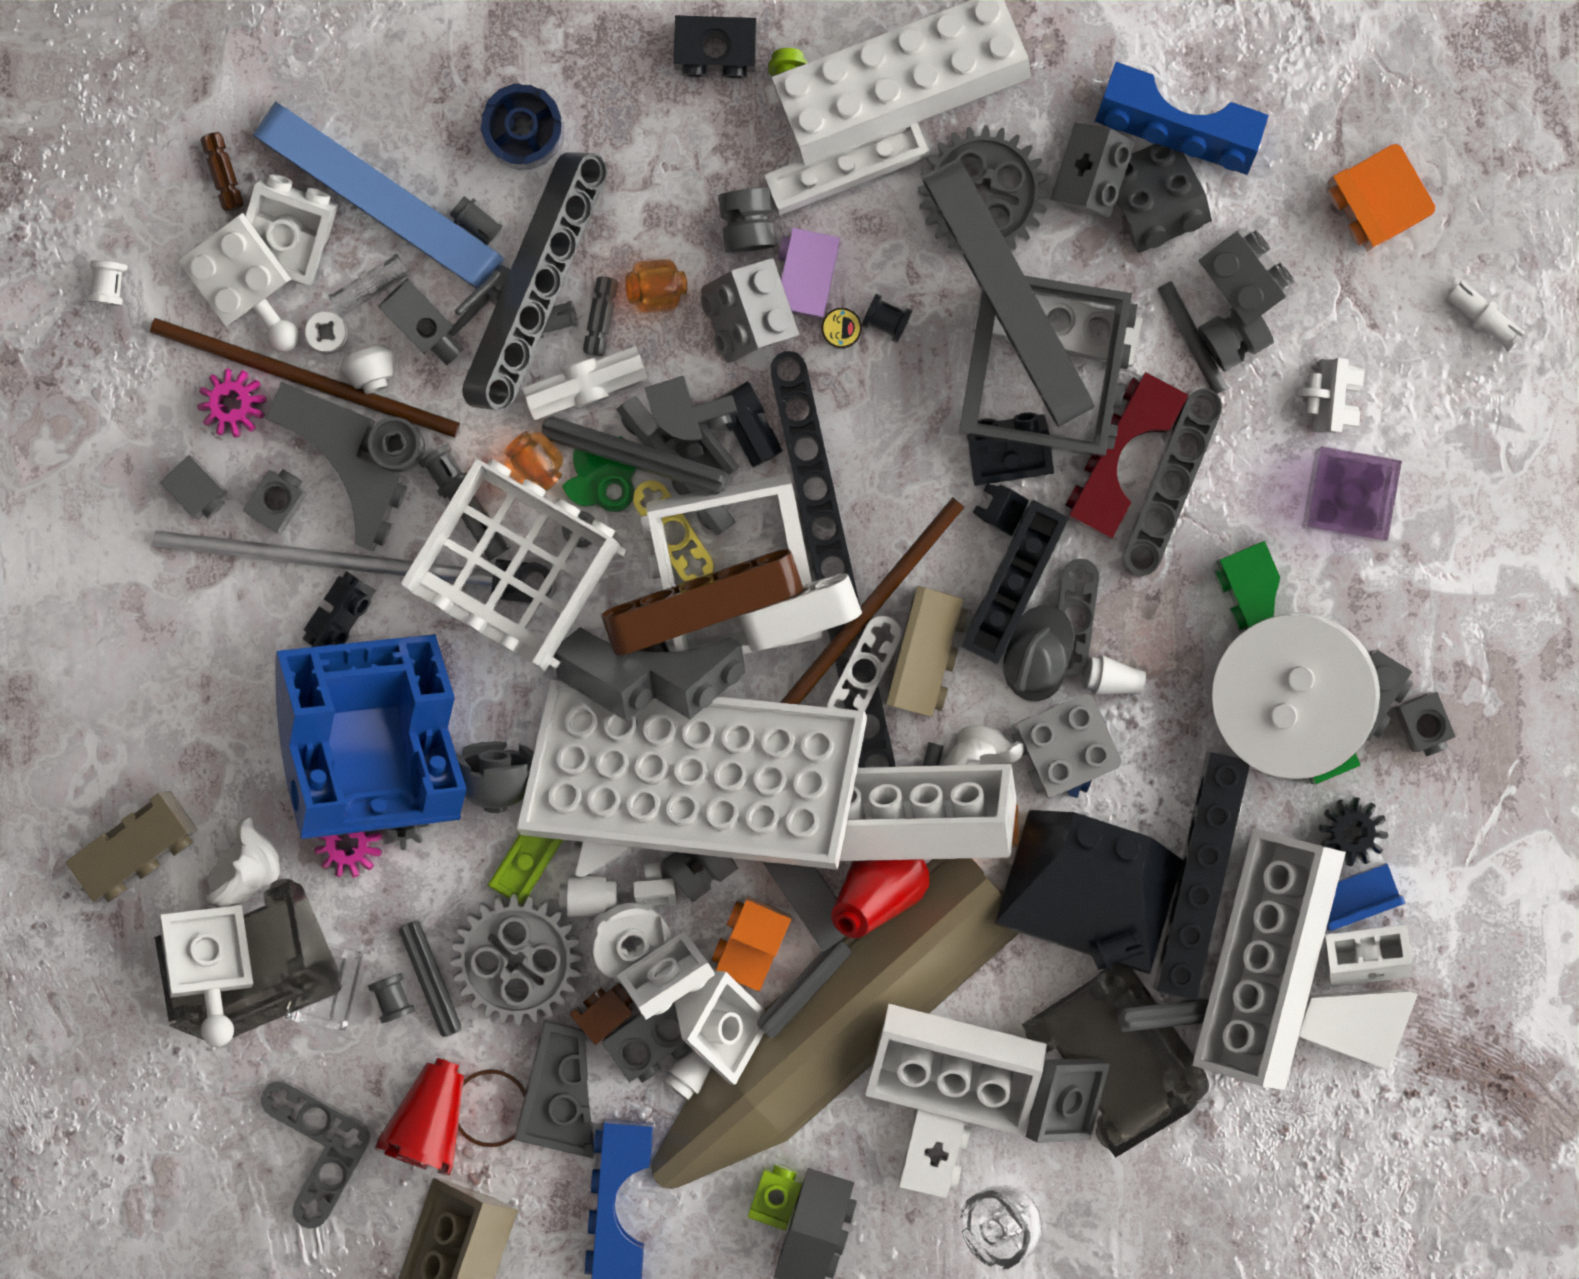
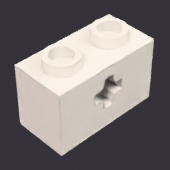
M1407 925L1325 935V949L1331 987L1412 977L1413 963Z
M916 1109L898 1182L899 1188L947 1199L949 1189L957 1190L962 1167L955 1165L958 1150L966 1151L971 1127L964 1126L965 1121ZM935 1142L941 1143L942 1150L947 1154L946 1156H939L936 1163L931 1162L930 1155L925 1150L926 1148H933Z

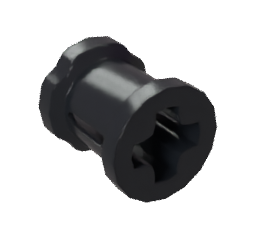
M876 293L863 319L862 326L865 328L872 326L892 336V341L898 343L913 310L897 308L883 301L882 296Z

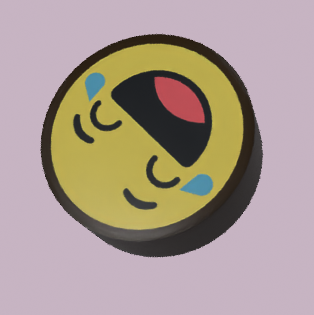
M848 308L833 309L826 314L822 321V336L834 348H849L861 336L862 324L860 318L854 311Z

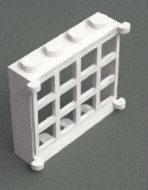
M476 458L400 584L408 591L543 671L547 669L548 665L557 669L561 662L553 658L555 652L614 554L616 553L624 558L628 550L620 546L612 538L615 531L596 519H594L591 525L578 518L581 511L566 501L559 499L558 503L554 504L543 497L546 491L528 479H525L520 484L509 477L512 471L501 463L490 459L488 464ZM483 480L508 494L493 520L468 506ZM516 499L541 513L526 539L501 525ZM463 513L488 527L473 553L449 539ZM548 518L574 532L558 558L533 544ZM496 532L521 546L506 572L481 558ZM581 537L600 548L585 574L566 563ZM443 546L468 559L453 586L428 572ZM528 551L554 565L538 591L513 577ZM476 565L501 579L486 605L461 591ZM561 570L581 581L565 607L546 596ZM508 584L534 598L518 624L493 610ZM541 603L561 614L545 640L526 629Z

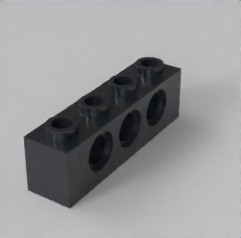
M1035 500L1030 502L960 645L961 648L995 665L999 663L1070 517Z

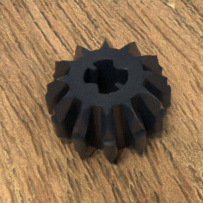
M1358 797L1352 798L1350 811L1346 803L1339 799L1336 801V807L1340 814L1336 815L1329 809H1325L1323 815L1331 820L1332 823L1331 826L1325 824L1318 825V831L1330 833L1331 837L1323 839L1320 845L1328 848L1336 845L1335 850L1346 852L1345 865L1347 866L1354 865L1356 853L1363 864H1367L1370 862V857L1366 849L1369 848L1377 854L1383 851L1381 846L1374 843L1375 837L1380 839L1388 838V832L1375 829V826L1381 825L1386 821L1385 816L1378 815L1370 819L1369 817L1376 808V805L1371 802L1365 805L1360 812L1361 800ZM1356 820L1358 821L1356 827L1362 828V835L1355 836L1353 843H1349L1350 837L1344 835L1343 830L1344 827H1351L1352 821Z

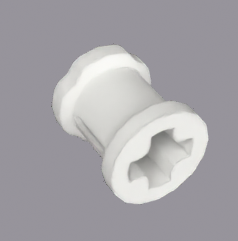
M92 260L90 267L94 269L91 294L87 295V302L122 306L123 299L120 298L122 273L127 272V265Z

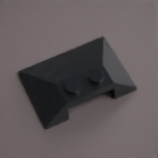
M1029 810L994 924L1091 955L1089 947L1096 945L1095 940L1099 939L1102 943L1135 929L1144 954L1136 955L1116 964L1150 974L1183 859L1152 837L1082 814Z

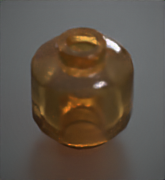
M664 258L636 262L632 272H627L625 278L628 302L631 305L635 304L637 309L643 313L675 310L679 305L681 295L687 294L685 272L678 271L677 266L671 259Z
M528 431L522 432L503 452L506 455L504 466L512 471L510 476L520 484L525 479H528L547 491L562 477L559 469L563 464V455L541 432H534L532 434H529Z

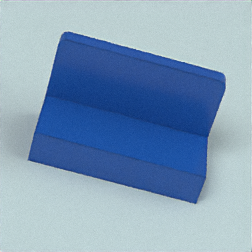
M1387 863L1338 880L1326 927L1327 931L1341 928L1406 904L1403 895L1398 893Z

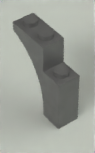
M281 382L266 420L300 435L315 446L330 461L343 481L351 500L355 519V544L371 551H375L377 544L384 546L392 524L386 521L392 507L399 509L405 497L407 486L402 485L404 476L361 459L363 451L369 453L367 440L375 421Z
M579 627L561 642L553 658L561 662L556 669L558 679L625 721H628L638 711L646 708L654 698L690 720L702 709L707 708L729 686L737 683L742 675L746 673L742 644L730 637L712 645L687 651L647 652L638 650L624 655H615L610 642L604 641Z

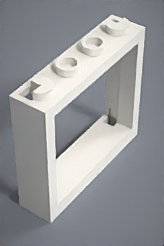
M790 474L726 486L724 491L718 494L705 490L646 502L647 515L640 516L644 539H652L655 554L648 555L652 578H661L663 589L676 585L662 517L777 494L788 549L793 554L802 584L812 583ZM744 631L689 642L687 641L686 634L666 641L668 652H678L702 648L730 637L742 644L743 654L756 652L750 650ZM822 631L772 648L823 638Z

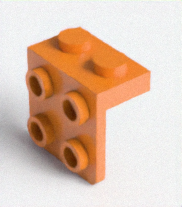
M1398 144L1388 146L1352 168H1346L1327 181L1330 186L1327 192L1332 203L1338 211L1343 209L1350 221V224L1347 226L1351 236L1357 245H1363L1367 252L1428 218L1435 212L1434 202L1403 148Z

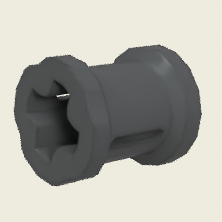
M402 973L368 985L369 991L375 993L381 1009L382 1016L379 1018L381 1024L415 1012L414 1005H409L401 981L404 979Z

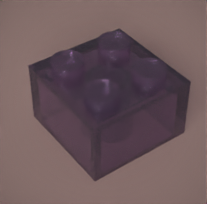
M1323 446L1317 448L1302 529L1379 543L1387 542L1402 461Z

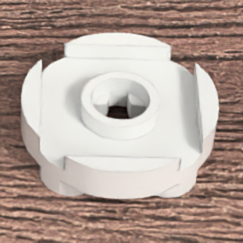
M625 903L613 907L595 918L589 941L590 954L594 963L604 975L613 978L615 982L621 983L616 976L617 974L670 941L672 936L666 922L651 905ZM633 935L635 938H640V942L634 944V950L628 952L625 946H621L622 942L629 936Z

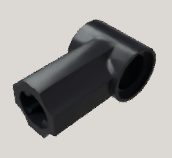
M748 381L714 399L733 396L738 413L730 415L732 422L726 424L729 432L733 431L753 468L783 452L781 444L763 415L765 411Z

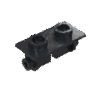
M347 571L343 577L338 576L324 598L325 601L334 606L333 610L329 613L319 606L308 624L304 627L303 630L306 633L302 639L312 645V647L345 644L349 631L359 616H362L368 610L371 598L376 590Z

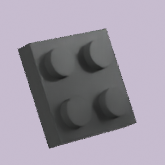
M1100 1058L1045 1060L1025 1137L1036 1143L1091 1140L1110 1063Z

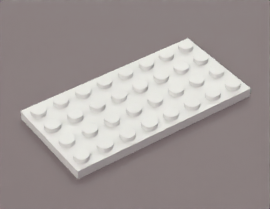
M550 680L517 830L520 835L838 870L867 716L865 711L717 696L707 708L702 709L690 720L654 698L646 708L638 711L628 721H625L563 681Z

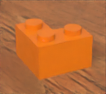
M747 896L744 904L736 901L726 926L733 928L729 940L726 941L720 938L711 961L718 963L716 971L727 972L736 982L760 992L773 959L792 920V915L750 896Z

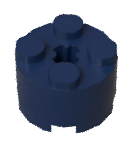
M514 83L500 88L487 100L482 114L481 132L488 149L501 163L517 170H531L546 164L557 154L564 139V122L556 102L545 90L532 85ZM524 118L525 122L532 120L533 123L529 126L530 132L522 136L521 133L517 135L513 133L517 129L515 122L518 119Z

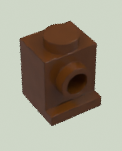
M617 983L607 992L602 987L598 988L583 1001L587 1007L584 1012L577 1006L569 1015L590 1040L597 1045L633 1014L634 1010L630 1006L633 1001L623 985Z

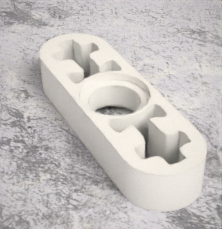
M878 616L866 625L828 701V708H837L834 706L837 699H846L850 690L843 689L842 685L847 679L854 687L868 690L864 699L857 694L853 701V706L858 711L866 710L901 639L900 626L894 619L887 616ZM884 623H887L891 626L889 633L894 636V639L891 643L887 641L882 643L878 652L886 653V657L881 662L875 655L861 652L860 650L864 643L872 648L876 640V636L871 633L874 626L880 628ZM860 659H868L876 667V675L868 683L858 682L853 677V665Z

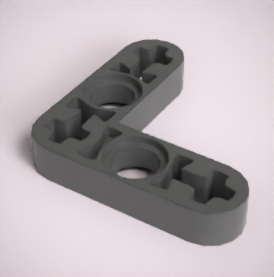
M285 1080L275 1081L263 1091L261 1103L264 1111L271 1117L325 1146L293 1206V1216L298 1224L308 1229L317 1228L330 1216L370 1142V1132L367 1126L358 1119L295 1084ZM285 1089L288 1091L286 1096L288 1101L297 1105L301 1097L307 1103L302 1106L296 1120L289 1117L295 1111L294 1109L283 1105L279 1110L273 1107L275 1100L270 1097L271 1092L278 1093ZM317 1107L326 1113L327 1123L324 1128L313 1130L306 1125L305 1114L308 1109ZM335 1117L342 1120V1123L337 1127L342 1131L349 1132L352 1128L359 1131L357 1138L362 1141L361 1146L354 1144L350 1149L344 1146L345 1138L337 1133L333 1134L332 1140L325 1137V1134L333 1127ZM333 1162L341 1167L343 1177L340 1183L329 1185L322 1180L320 1171L324 1164ZM314 1183L321 1191L332 1193L334 1196L332 1200L326 1195L321 1199L318 1205L319 1211L323 1212L321 1217L314 1215L311 1219H307L304 1216L306 1209L301 1205L302 1202L309 1204L317 1194V1190L310 1189L311 1184Z

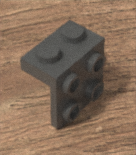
M1153 144L1131 154V159L1119 190L1117 203L1126 218L1132 243L1138 253L1150 248L1159 247L1170 239L1186 232L1195 231L1212 221L1206 193L1184 153L1160 144Z
M1247 228L1236 231L1198 261L1246 326H1248L1280 301L1291 296L1294 290L1290 285L1295 280L1281 262L1277 265L1274 264L1266 254L1271 248L1257 230L1250 232Z

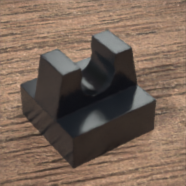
M986 484L983 491L993 498L987 509L976 506L973 513L998 531L1012 536L1029 500L1001 484L999 486Z

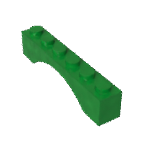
M1265 541L1216 561L1219 569L1213 571L1222 593L1229 591L1235 606L1229 608L1239 631L1244 628L1247 630L1258 622L1274 616L1275 597L1281 577ZM1356 752L1337 768L1318 776L1309 777L1311 784H1319L1361 766Z

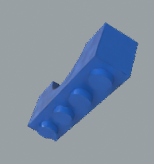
M1115 62L1094 122L1108 126L1113 130L1137 136L1150 143L1160 144L1180 151L1190 157L1200 158L1223 166L1225 169L1248 175L1259 150L1269 115L1234 102H1230L1222 110L1213 114L1194 115L1185 113L1170 105L1161 96L1153 74Z
M605 1119L603 1129L596 1128L594 1153H601L600 1169L592 1170L591 1193L598 1194L597 1210H589L588 1234H595L594 1250H586L584 1271L585 1275H592V1279H642L645 1244L633 1238L622 1227L617 1217L615 1201L618 1189L628 1177L650 1167L654 1123Z

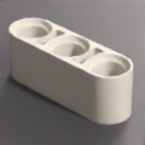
M845 573L837 574L803 585L804 590L794 597L738 616L750 650L761 651L845 624L859 617L862 611L849 575Z

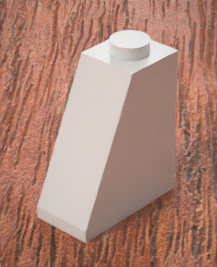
M1406 989L1309 995L1298 1037L1389 1071L1418 994Z

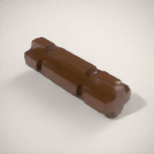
M212 132L202 136L200 139L204 153L209 156L206 160L215 189L220 191L218 198L224 211H232L242 207L244 202L240 190L235 187L238 183L227 152H224L226 145L223 136L219 132Z

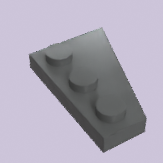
M546 1020L543 1021L514 1139L594 1159L591 1140L585 1033L582 1029Z

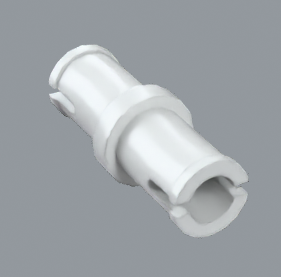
M1464 280L1460 282L1446 299L1474 321L1472 325L1477 330L1482 328L1505 347L1507 351L1525 333L1523 329L1521 330L1497 310L1498 304L1494 301L1490 304L1467 285Z

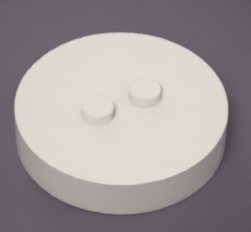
M1309 613L1279 614L1262 620L1245 630L1230 644L1223 654L1215 672L1212 689L1214 716L1219 730L1230 748L1243 761L1257 770L1272 776L1289 779L1318 776L1337 768L1347 761L1363 745L1373 729L1380 701L1377 672L1370 655L1361 642L1340 624L1325 617Z

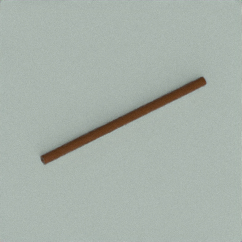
M154 318L150 328V333L372 410L406 419L410 423L454 438L457 436L460 422L376 393L365 394L364 389H355L347 383L158 318Z
M954 497L948 501L860 606L862 614L843 626L780 703L799 705L965 508Z

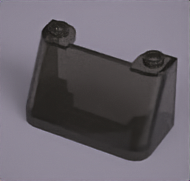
M280 879L272 882L270 888L266 889L263 893L266 905L243 915L253 986L252 988L220 991L223 1014L231 1020L234 1026L233 1037L333 996L342 989L339 969L302 885L291 879ZM156 936L154 938L169 1026L204 1040L201 1035V1026L207 1018L204 994L170 998L162 936Z
M1119 964L1110 965L1111 970L1109 971L1106 968L1095 970L1028 1017L1021 1024L1025 1029L1027 1039L1047 1044L1046 1052L1056 1048L1063 1059L1100 1058L1110 1063L1099 1105V1110L1102 1114L1097 1119L1096 1136L1099 1142L1109 1149L1115 1158L1190 1113L1209 1090V1080L1205 1071L1202 1068L1192 1066L1194 1055L1173 1026L1127 1032L1119 1030L1118 1021L1115 1018L1119 1010L1158 1005L1135 971Z

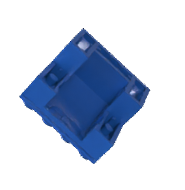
M436 634L280 650L276 652V706L280 747L289 796L301 839L460 820L467 789L448 729L455 697Z

